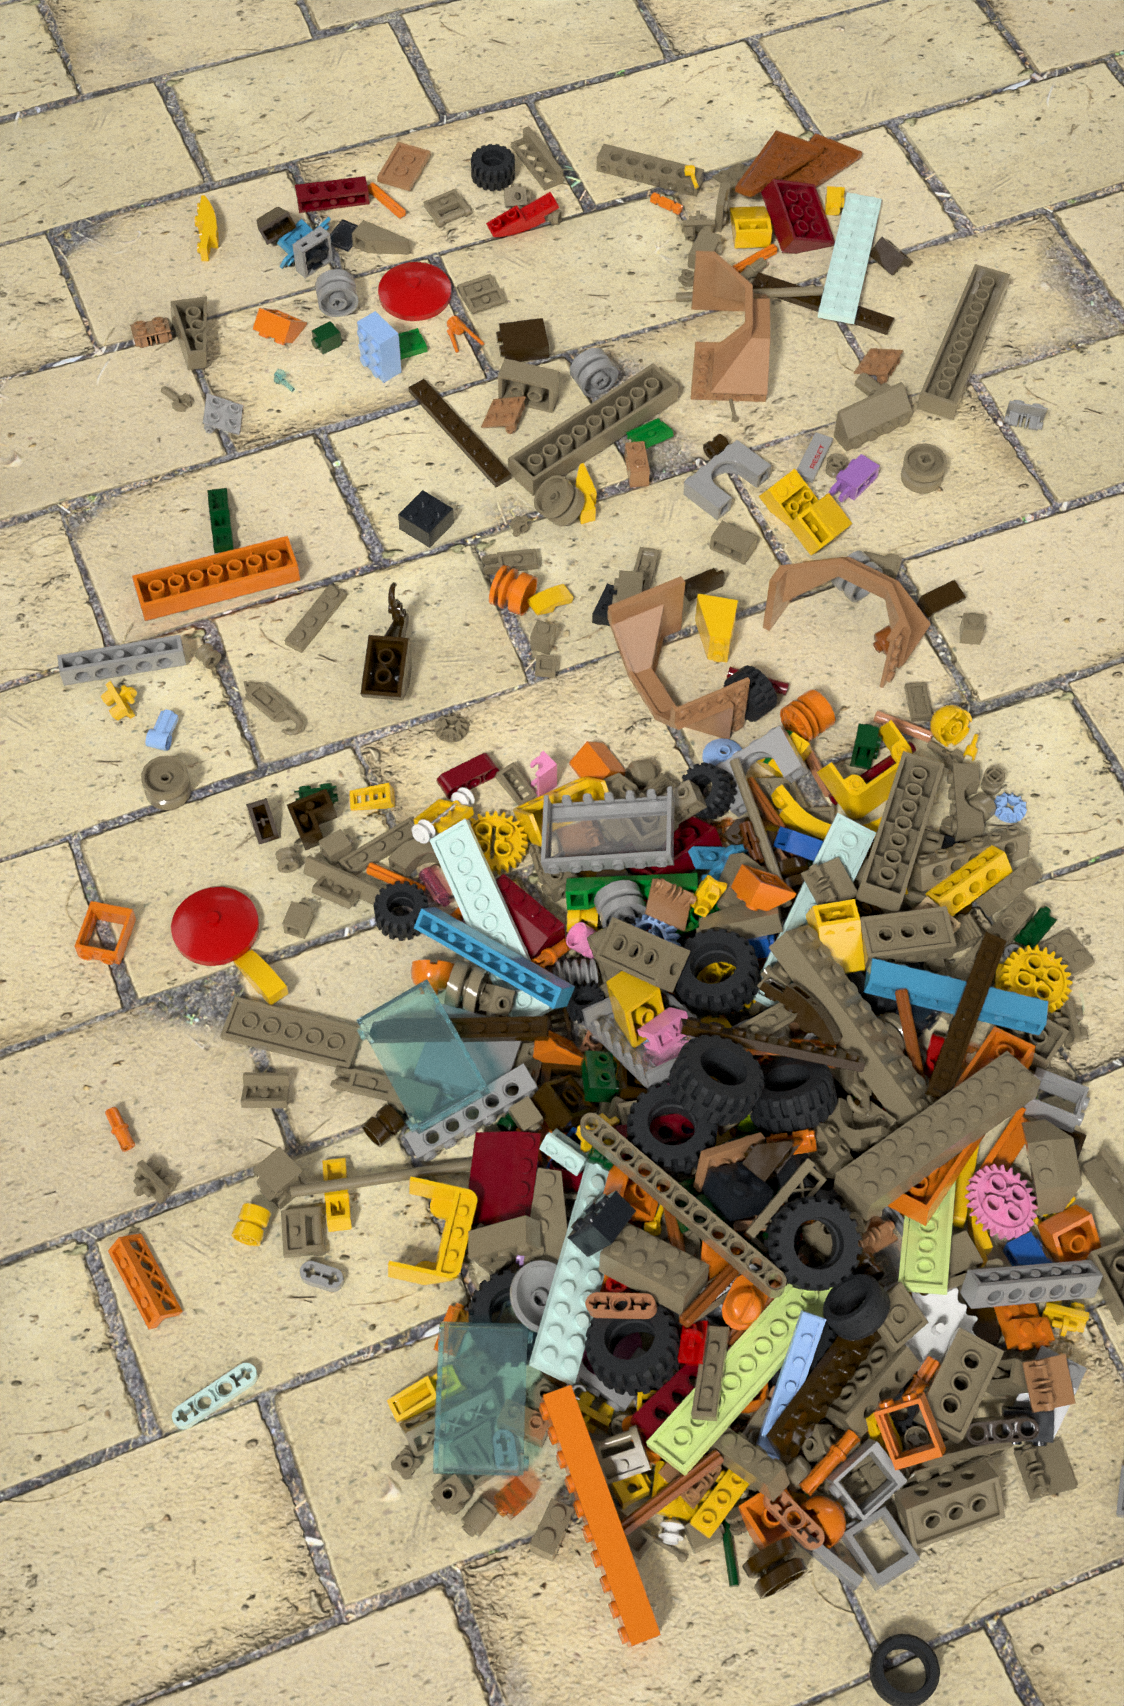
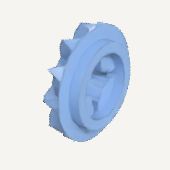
M1004 792L994 800L996 805L995 816L1001 821L1016 823L1024 818L1027 809L1026 802H1023L1021 796L1018 797L1013 792L1011 794ZM1007 802L1014 806L1013 811L1008 807L1006 808Z

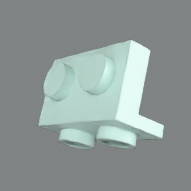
M555 1129L552 1133L549 1132L539 1148L575 1176H578L585 1168L589 1154L588 1151L584 1153L580 1149V1145L558 1129Z

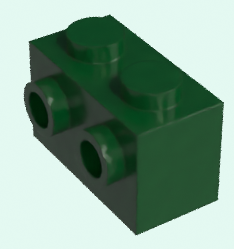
M858 724L850 761L851 767L869 770L872 760H877L882 736H878L879 727L871 724Z
M585 1050L581 1062L585 1101L611 1103L614 1095L618 1094L619 1081L615 1079L617 1063L613 1061L611 1052Z

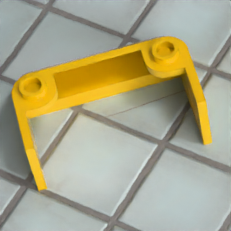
M892 720L879 728L878 735L882 736V741L889 749L896 764L871 782L866 784L858 775H850L843 779L832 762L816 772L845 814L852 820L861 819L888 799L903 751L912 754L911 747Z
M585 776L515 807L513 812L517 821H520L521 827L525 828V834H527L530 842L541 847L544 795L549 796L552 804L562 803L563 795H569L572 802H584L583 795L586 793L591 794L594 801L605 800L604 793L609 792L605 780ZM574 822L553 823L552 832Z
M410 1177L409 1194L430 1198V1211L432 1215L446 1221L436 1262L421 1261L416 1266L389 1260L388 1277L421 1285L453 1281L461 1273L468 1244V1231H471L477 1206V1196L470 1189Z

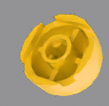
M958 705L942 706L933 714L930 721V730L933 737L945 747H949L948 745L951 743L953 746L957 745L969 733L970 728H968L969 721L972 723L971 714Z

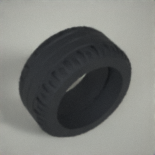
M807 1153L792 1155L776 1176L780 1189L807 1158L811 1160ZM808 1173L803 1179V1187L813 1188L818 1180ZM825 1178L827 1180L814 1196H823L829 1200H836L839 1194L833 1189L835 1179ZM800 1192L791 1193L788 1201L791 1202L793 1199L801 1198ZM804 1192V1197H806L809 1192Z
M868 1274L852 1275L848 1280H841L842 1284L838 1287H833L823 1305V1315L826 1322L838 1336L850 1341L866 1338L876 1332L885 1322L890 1310V1298L878 1281ZM864 1301L859 1308L849 1314L858 1303Z
M896 1634L885 1639L873 1653L869 1666L870 1680L874 1690L888 1704L892 1706H919L927 1701L936 1690L940 1679V1666L935 1652L924 1640L910 1634ZM898 1649L908 1650L921 1660L926 1673L925 1683L921 1689L914 1693H903L889 1684L884 1675L883 1662L891 1651Z

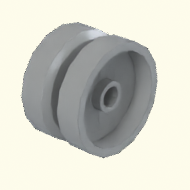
M334 269L322 273L317 278L315 287L318 306L322 313L331 317H343L351 314L357 308L358 295L355 278L351 273L345 270Z
M590 348L574 359L570 366V375L585 396L596 397L604 394L615 384L618 378V370L603 349Z
M858 550L847 556L883 573L882 568L875 562H870L869 557L862 551ZM840 577L831 580L832 584L839 591H844L845 596L852 602H858L870 593Z
M630 880L612 882L600 889L594 898V905L597 913L600 915L603 928L609 926L612 917L628 924H636L635 918H642V915L645 914L646 903L643 900L640 887Z

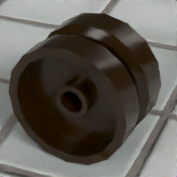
M803 857L789 858L777 863L783 881L796 893L795 898L791 899L792 904L786 908L792 907L802 887L804 879L801 873L809 870L810 864Z
M790 1537L780 1539L765 1547L742 1565L748 1578L756 1579L760 1577L754 1586L760 1599H765L784 1590L808 1571L802 1558L795 1557L790 1559L796 1551V1547Z

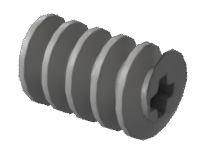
M574 959L571 966L567 960H564L562 966L557 960L552 967V974L568 981L572 985H574L575 981L579 985L583 984L584 980L590 984L594 980L598 986V969L594 959H590L589 965H587L585 959L581 960L580 965Z

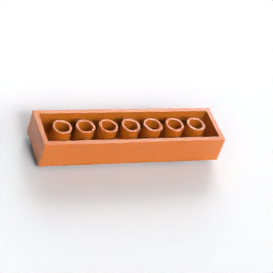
M288 536L132 576L145 621L300 581L298 565Z

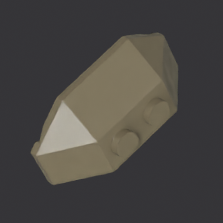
M1045 1119L1023 1122L1022 1129L1036 1204L1038 1206V1215L1063 1212L1082 1185L1074 1139Z

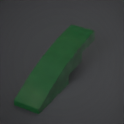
M227 488L207 490L214 553L234 550Z

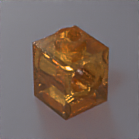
M516 1476L494 1496V1502L496 1503L494 1507L502 1518L507 1516L511 1521L533 1501V1494Z

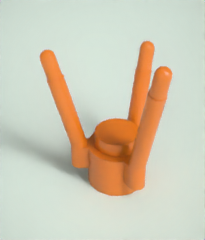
M452 316L448 319L447 327L449 329L447 333L450 336L456 353L459 350L454 334L461 335L464 331L479 344L484 345V342L458 316Z

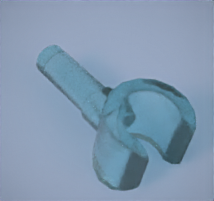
M278 369L274 373V382L284 385L293 392L295 388L285 380L286 373Z

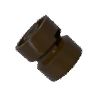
M385 1104L377 1111L376 1118L370 1117L361 1127L375 1145L382 1147L391 1139L390 1134L395 1135L405 1127V1123L390 1105Z

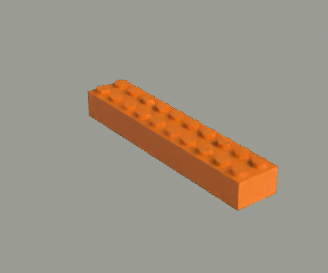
M994 1026L953 1089L1006 1051L1028 1069L1033 1062L1036 1046ZM984 1136L968 1145L958 1155L940 1168H937L928 1177L889 1204L888 1207L926 1226Z
M569 1385L544 1394L541 1403H539V1411L543 1421L548 1420L550 1427H548L547 1433L551 1444L557 1445L556 1459L560 1469L565 1468L567 1476H565L566 1479L564 1481L568 1493H574L576 1501H574L573 1507L577 1518L582 1517L585 1526L582 1528V1533L586 1543L591 1542L594 1551L590 1555L595 1568L600 1567L603 1575L599 1578L604 1594L609 1592L611 1602L608 1606L613 1619L618 1618L621 1626L617 1629L621 1643H627L628 1648L656 1638L661 1634L572 1386Z

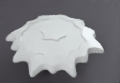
M957 1288L947 1292V1295L928 1293L923 1296L918 1292H911L913 1300L929 1323L904 1345L909 1347L921 1364L924 1363L928 1356L933 1357L940 1363L954 1332L959 1327L975 1335L972 1327L977 1321V1317L966 1314L967 1306L958 1301Z

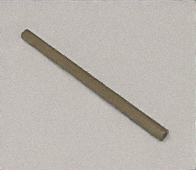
M823 286L753 289V293L767 294L769 298L823 295ZM676 292V302L692 301V292Z
M732 759L730 765L748 816L753 824L755 835L760 840L759 846L769 873L778 875L783 880L740 759ZM791 900L781 904V907H789L792 904Z
M472 1159L289 1186L290 1198L407 1181L410 1180V1177L421 1179L471 1171Z

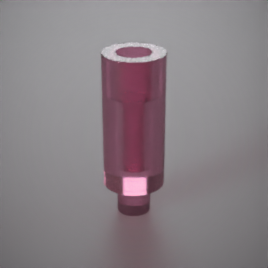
M427 867L420 871L418 876L435 902L441 903L443 907L449 905V893L433 869Z

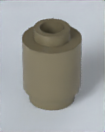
M482 1498L479 1502L476 1501L461 1519V1522L464 1524L461 1528L471 1537H474V1535L480 1537L495 1519L494 1515L497 1509L485 1498Z

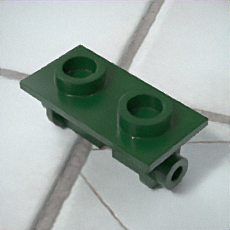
M332 783L320 784V788L311 789V786L298 787L299 790L294 791L295 795H299V798H295V800L297 801L327 789L332 803L335 804L334 802H338V793L333 794V791L337 790V786H332Z
M1047 906L1039 908L1038 912L1015 937L1014 941L1024 946L1029 945L1033 950L1057 921V919L1050 916V908Z

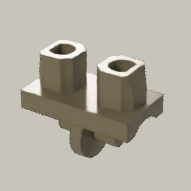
M696 211V216H689V220L682 221L681 229L685 240H695V233H700L701 229L714 233L715 220H707V216H700V211Z
M1072 1001L1065 1002L1062 1008L1055 1011V1019L1052 1022L1069 1031L1063 1044L1064 1047H1071L1076 1042H1083L1089 1035L1085 1027H1079L1078 1025L1083 1020L1082 1009L1074 1007Z
M143 1160L137 1163L138 1169L134 1175L136 1178L133 1180L136 1184L134 1193L137 1196L145 1194L148 1198L153 1196L159 1204L164 1203L167 1194L175 1187V1180L170 1175L162 1179L157 1176L161 1174L162 1168L156 1160L145 1163Z

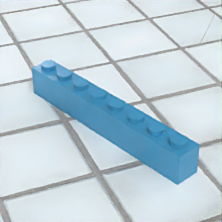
M436 907L421 908L414 929L553 1009L567 1007L575 986Z
M872 958L866 971L864 993L896 1000L895 990L906 988L910 1004L954 1014L966 981ZM990 986L978 1021L1040 1035L1047 1024L1048 1001Z

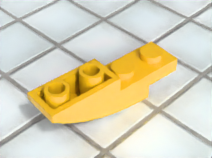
M201 195L200 203H197L198 216H195L194 220L201 240L197 243V253L201 255L202 261H209L211 248L218 249L219 233L213 207L207 197Z

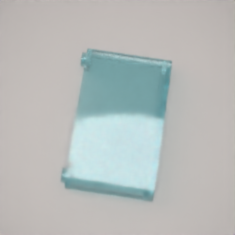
M427 979L356 1020L360 1028L356 1029L363 1041L367 1039L407 1112L409 1119L406 1120V1124L412 1133L416 1131L418 1135L491 1093Z
M440 1322L433 1474L524 1477V1471H529V1456H524L527 1349L528 1344H533V1331L524 1324Z

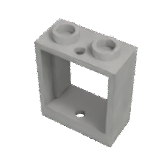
M1037 1067L1034 1075L1041 1081L1039 1089L1076 1103L1072 1114L1034 1098L1023 1106L1026 1109L1024 1114L1038 1120L1045 1119L1056 1127L1072 1133L1075 1126H1080L1085 1113H1082L1081 1110H1086L1090 1098L1087 1097L1089 1087Z
M872 1439L864 1442L826 1478L830 1484L828 1486L829 1491L837 1499L840 1497L844 1502L843 1508L852 1519L857 1518L862 1521L866 1520L894 1492L907 1482V1479L900 1470L895 1471L892 1460L880 1444ZM869 1454L888 1480L863 1503L857 1506L839 1480Z
M885 1506L880 1510H875L866 1520L857 1523L855 1520L848 1524L841 1538L875 1591L917 1565L920 1560ZM882 1519L906 1556L878 1574L854 1536Z

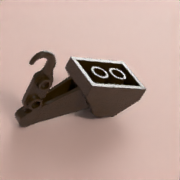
M395 582L390 585L388 593V613L392 614V624L384 636L368 635L360 692L364 698L403 701L410 685L412 670L411 641L409 638H405L409 614L406 613V609H403V603L399 599H395V587L397 586Z

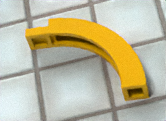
M783 785L777 787L771 797L776 807L782 809L779 816L790 830L824 841L831 824L823 822L807 813L799 806ZM882 817L862 826L877 834Z

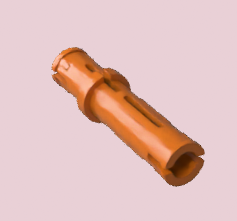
M566 938L553 947L544 949L541 955L532 959L531 962L537 963L543 969L546 966L555 964L558 958L571 950L567 946Z
M848 1429L835 1445L832 1444L824 1458L799 1483V1486L806 1494L811 1496L841 1461L844 1462L847 1459V1454L860 1441L853 1431Z

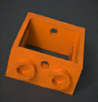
M91 901L74 946L78 956L87 961L94 959L108 965L113 963L120 965L136 921L133 909ZM97 920L124 925L115 951L88 946Z
M911 1391L902 1395L900 1400L893 1401L892 1398L878 1403L879 1406L874 1411V1416L895 1471L944 1455L946 1447L924 1392L917 1394L916 1391ZM918 1404L933 1443L902 1452L887 1413Z

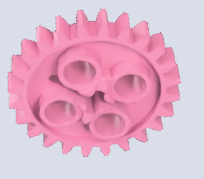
M993 1164L990 1167L985 1166L978 1170L968 1180L970 1184L966 1186V1189L969 1193L965 1195V1198L971 1200V1202L966 1206L973 1208L970 1216H977L978 1219L975 1224L982 1223V1231L990 1229V1236L998 1233L1000 1240L1004 1237L1007 1240L1013 1237L1018 1238L1028 1232L1029 1228L1035 1224L1032 1220L1037 1215L1033 1211L1038 1206L1032 1204V1202L1036 1200V1197L1029 1194L1033 1190L1032 1188L1025 1187L1027 1180H1019L1020 1173L1014 1176L1012 1175V1168L1005 1171L1004 1165L997 1168Z

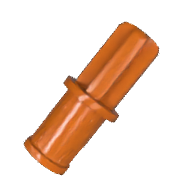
M116 1107L107 1109L105 1114L112 1127V1135H115L123 1152L134 1148L135 1142L129 1133L128 1124L124 1123Z
M928 1356L917 1374L913 1375L912 1382L902 1395L911 1391H916L917 1394L922 1393L926 1386L929 1387V1382L940 1363L933 1357Z

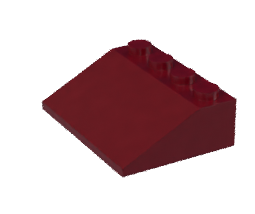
M772 179L762 190L761 194L782 253L798 254L835 245V240L815 184Z
M692 816L680 823L679 827L674 831V865L625 869L632 876L691 873L695 870V866L688 853L691 847L723 846L715 827ZM631 842L620 850L619 854L638 853V851ZM666 842L654 851H666Z
M504 873L496 879V883L531 960L541 955L544 949L551 948L566 938L564 924Z
M519 1131L475 1132L468 1187L477 1196V1206L472 1226H478L480 1223L484 1226H489L525 1215L531 1216L537 1170L541 1168L543 1151L539 1149L544 1140L541 1133Z

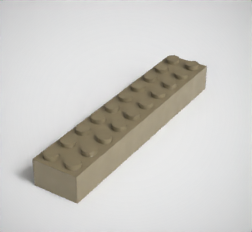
M977 264L974 265L920 392L917 409L953 420L1006 292L1010 274Z
M654 363L510 456L508 458V471L517 482L534 496L546 479L556 475L563 477L581 463H584L626 435V432L637 428L676 402L678 384Z
M809 924L786 931L769 946V949L792 981L815 998L831 1017L842 1039L838 1044L844 1053L854 1051L863 1057L865 1067L863 1073L859 1072L886 1111L897 1119L896 1124L899 1128L938 1101V1099L924 1094L927 1088L924 1078L918 1075L910 1059L899 1049L897 1041L888 1034L883 1022L875 1016L869 1003L861 997L856 985L850 982L842 966L834 960L830 950L823 945L818 938L817 932Z
M1006 1051L838 1171L835 1176L833 1189L865 1221L869 1220L902 1194L928 1177L937 1168H940L958 1155L968 1145L977 1141L1037 1096L1041 1081Z

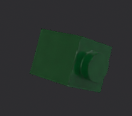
M331 321L312 330V345L323 355L342 346L341 333Z

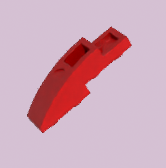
M548 192L521 209L516 205L490 220L486 225L493 237L518 234L546 222L544 217L557 210L559 206L552 193Z

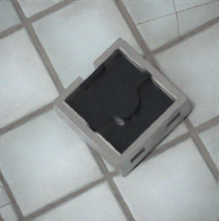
M321 226L292 244L296 271L305 279L315 273L319 267H324L333 261L330 233Z

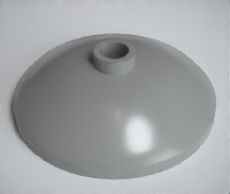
M541 1260L530 1262L520 1268L515 1274L510 1287V1300L514 1313L527 1328L537 1333L557 1267L554 1263ZM534 1298L538 1300V1305L535 1303Z

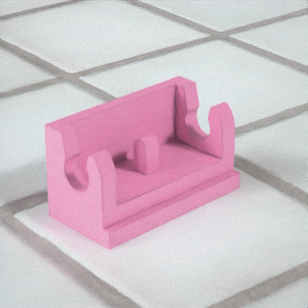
M544 751L530 764L531 768L538 764V771L535 773L537 778L531 782L532 788L537 785V797L557 787V764Z
M669 1007L637 1030L639 1036L649 1040L644 1046L661 1054L686 1035L680 1034L679 1024L681 1018H688L687 1012Z

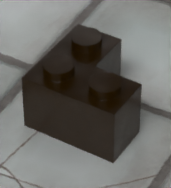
M327 789L287 804L305 851L318 846L319 840L323 839L319 825L338 818Z

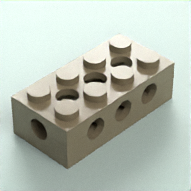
M947 906L860 917L865 969L868 968L872 958L894 964H908L952 958L955 952L956 942Z
M612 917L595 958L673 993L690 950Z
M960 1327L954 1332L940 1361V1365L925 1393L940 1434L956 1444L963 1440L1004 1353L1003 1350ZM964 1359L972 1361L973 1369L965 1365ZM954 1380L961 1382L963 1391L955 1388ZM943 1402H947L952 1406V1413L945 1411ZM918 1407L913 1420L927 1427L920 1407Z
M881 1337L869 1351L867 1359L859 1365L854 1377L842 1388L839 1398L834 1400L830 1407L828 1406V1412L825 1417L831 1424L844 1431L850 1429L861 1439L868 1431L866 1418L879 1406L878 1403L889 1398L894 1399L922 1364L908 1346L903 1345L897 1351L891 1352Z
M986 1460L894 1492L901 1531L914 1550L1005 1518L999 1476Z

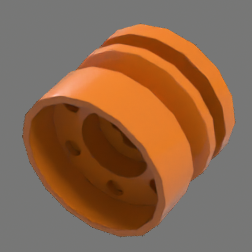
M503 565L496 573L492 582L489 603L494 606L498 605L502 609L508 605L509 612L523 616L530 607L527 600L536 593L537 577L526 572H522L519 575L518 569H511L510 566Z
M808 690L799 696L797 701H792L780 710V718L784 728L796 733L807 742H810L819 733H823L835 724V715L831 705L816 690Z

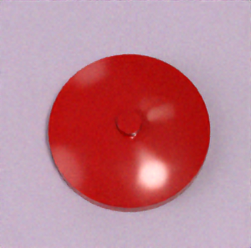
M424 262L403 263L391 268L381 278L378 286L379 301L386 312L398 319L423 321L437 316L448 306L451 300V283L448 276L434 265Z
M210 887L191 894L178 906L171 922V933L178 951L188 960L205 966L224 965L242 957L253 946L259 932V918L252 901L243 893L228 887Z

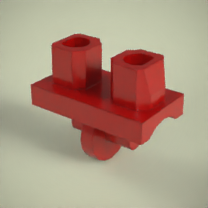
M708 1321L696 1322L690 1327L682 1326L678 1355L679 1363L698 1367L699 1364L704 1363Z

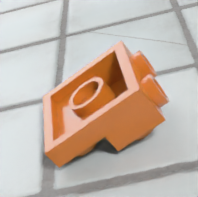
M1035 1303L994 1307L1007 1349H1018L1019 1352H1023L1036 1347V1350H1039L1041 1346L1049 1348L1050 1343L1055 1340L1048 1318H1040Z

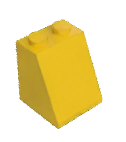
M698 594L695 622L708 660L728 662L738 600Z
M621 971L609 979L606 985L614 1019L631 1046L636 1048L647 1040V1038L639 1036L637 1030L664 1011L659 987Z

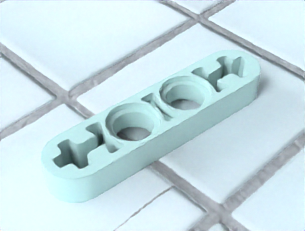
M242 1363L177 1406L172 1413V1420L175 1426L181 1430L192 1427L253 1386L258 1379L255 1367L250 1363ZM244 1370L248 1373L251 1372L249 1380L242 1378ZM234 1376L236 1380H239L238 1383L240 1386L238 1388L236 1387V1384L232 1379ZM224 1383L232 1385V1391L227 1395L219 1393V1388ZM203 1397L211 1399V1405L207 1409L198 1407V1402ZM192 1404L194 1405V1408H195L196 1412L198 1413V1415H196V1416H195L194 1412H191L192 1409H191L190 1406H191ZM180 1413L188 1414L186 1422L179 1420Z

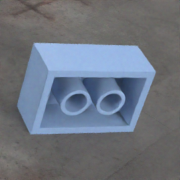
M376 311L357 322V335L359 337L360 361L364 367H368L375 378H379L385 383L401 373L398 332Z

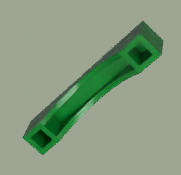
M697 873L566 878L567 910H589L595 907L594 898L597 892L604 886L620 880L635 882L640 887L643 899H648L644 890L653 878H663L671 884H676V889L680 886L682 891L686 890L695 893L698 889Z

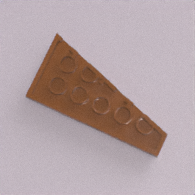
M776 130L737 183L735 192L743 196L753 197L761 192L772 179L780 180L822 154L824 146Z
M815 133L810 142L824 146V152L783 177L782 180L815 184L817 188L860 159L862 151Z

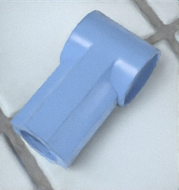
M167 709L161 711L154 728H150L146 735V746L168 751L172 742V733L179 720L178 715Z

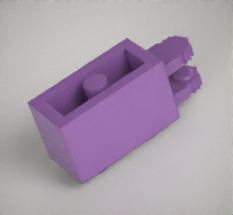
M860 454L856 459L850 461L845 470H841L836 477L837 482L830 488L828 493L834 496L840 491L841 494L838 498L840 502H844L848 497L855 500L877 479L880 465Z

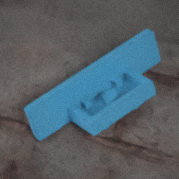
M326 218L318 227L321 226L327 231L330 228L328 224L331 218ZM302 219L295 224V229L285 234L277 242L288 254L279 266L281 269L286 265L288 267L291 266L295 261L292 244L308 235L311 231H314Z

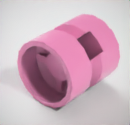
M583 922L576 923L567 934V946L581 953L589 960L594 959L587 936L597 931H594L592 927Z

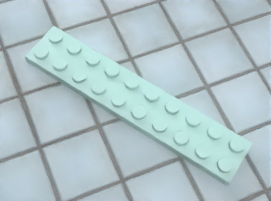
M847 192L818 318L854 324L881 206V198Z
M837 813L812 865H821L839 857L851 881L854 882L876 832ZM805 881L782 926L783 932L778 934L777 939L786 931L808 925L805 915L817 903ZM771 951L760 974L768 965L773 967L778 961ZM758 990L755 996L752 995L755 1001L767 1007H772L779 1003L778 1001L766 998L765 993L761 990Z
M464 819L430 839V843L466 925L531 961L469 820ZM489 972L493 985L515 991L513 1008L508 1017L543 1016L553 1010L548 1005Z
M588 1162L585 1165L529 1362V1366L569 1385L576 1382L585 1349V1341L587 1340L586 1331L588 1327H591L590 1322L593 1319L586 1308L585 1301L590 1294L600 1292L604 1279V1274L599 1272L600 1252L602 1250L587 1257L567 1238L573 1230L571 1228L572 1224L579 1217L585 1215L584 1208L591 1201L596 1203L604 1193L609 1171L602 1169L599 1164L593 1165Z

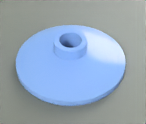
M715 739L705 746L702 755L703 762L716 766L718 763L725 762L731 758L735 752L742 750V748L730 739Z

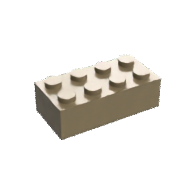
M630 1223L625 1225L611 1245L605 1247L600 1252L599 1272L639 1293L652 1295L655 1302L680 1315L707 1284L709 1264Z

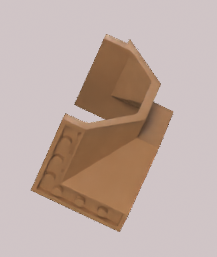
M696 251L691 310L745 311V323L721 342H695L690 399L729 401V399H732L733 401L766 402L770 354V298L767 294L753 293V285L715 251Z
M850 557L780 565L769 581L763 628L768 631L772 629L794 597L836 577H840L885 599L891 632L886 639L890 644L879 686L881 688H884L887 682L891 683L896 674V668L900 669L931 625L899 581Z
M682 576L609 605L608 621L627 675L655 720L677 730L686 727L725 739H730L731 732H736L744 726L750 685L748 677L677 707L655 674L664 638L681 630L685 581Z

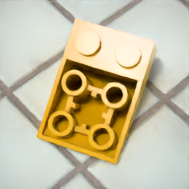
M765 206L729 207L734 248H760L771 244V220Z
M795 468L758 496L767 509L786 525L818 501V498Z
M828 493L787 525L812 556L852 525V522L830 493Z
M855 899L812 906L805 915L807 923L817 932L818 938L830 950L834 960L842 966L844 973L864 971L865 962L861 921Z

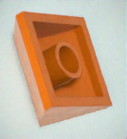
M587 741L569 762V765L579 778L588 776L604 780L617 773L625 776V769L604 743Z
M549 1030L548 1041H535L533 1058L544 1063L581 1066L584 1054L571 1040Z

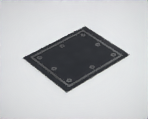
M342 219L330 233L331 245L349 252L353 247L352 233L358 225Z

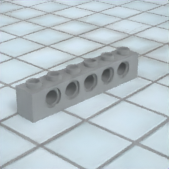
M180 635L57 655L59 673L64 686L186 665Z
M523 1063L404 1135L420 1161H430L438 1155L437 1152L445 1148V1150L452 1148L458 1143L456 1140L463 1136L465 1138L472 1136L477 1132L476 1128L483 1124L485 1126L492 1124L497 1120V1116L503 1112L508 1114L511 1106L527 1096L531 1098L538 1091V1087ZM518 1086V1093L515 1096H509L507 1094L509 1087ZM493 1097L498 1098V1105L495 1108H489V1099ZM471 1110H479V1116L476 1119H468V1113ZM452 1121H458L459 1128L454 1132H450L448 1130L449 1124ZM432 1133H438L439 1140L434 1144H430L428 1141L429 1136Z
M1092 1260L968 1270L960 1293L971 1309L1093 1298L1097 1293L1103 1275Z

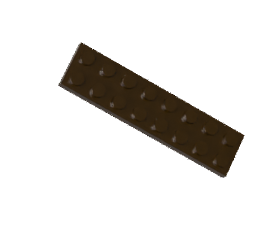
M879 1283L885 1291H888L885 1285ZM878 1331L860 1340L850 1341L840 1336L836 1338L766 1435L781 1462L788 1465L798 1455L803 1443L813 1434L814 1426L826 1416L828 1406L830 1407L834 1400L839 1398L842 1388L854 1377L859 1365L867 1359L869 1351L881 1339Z

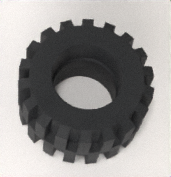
M500 144L483 145L481 148H477L476 152L472 153L471 178L473 183L477 184V187H482L483 190L500 191L502 188H507L508 185L513 183L515 179V157L506 146H500Z
M746 665L724 681L723 687L747 677L750 679L745 720L756 722L776 707L777 695L769 679L759 669Z
M703 762L701 765H693V769L689 768L686 770L687 774H683L682 782L690 780L699 786L702 796L705 787L710 782L712 783L711 792L705 799L707 807L695 815L704 819H717V816H724V811L728 812L731 809L729 807L730 804L735 802L733 796H736L737 791L734 790L736 787V783L732 781L734 778L726 770L710 763Z
M395 881V885L389 883L386 885V889L381 888L379 890L380 895L376 894L373 904L377 928L382 930V934L385 937L389 934V939L392 940L398 938V941H403V938L411 940L413 935L419 936L420 932L414 929L421 908H429L428 899L424 895V891L421 888L418 889V886L414 883L409 885L408 881H404V884H400V881ZM398 906H408L413 909L405 916H395L390 913Z

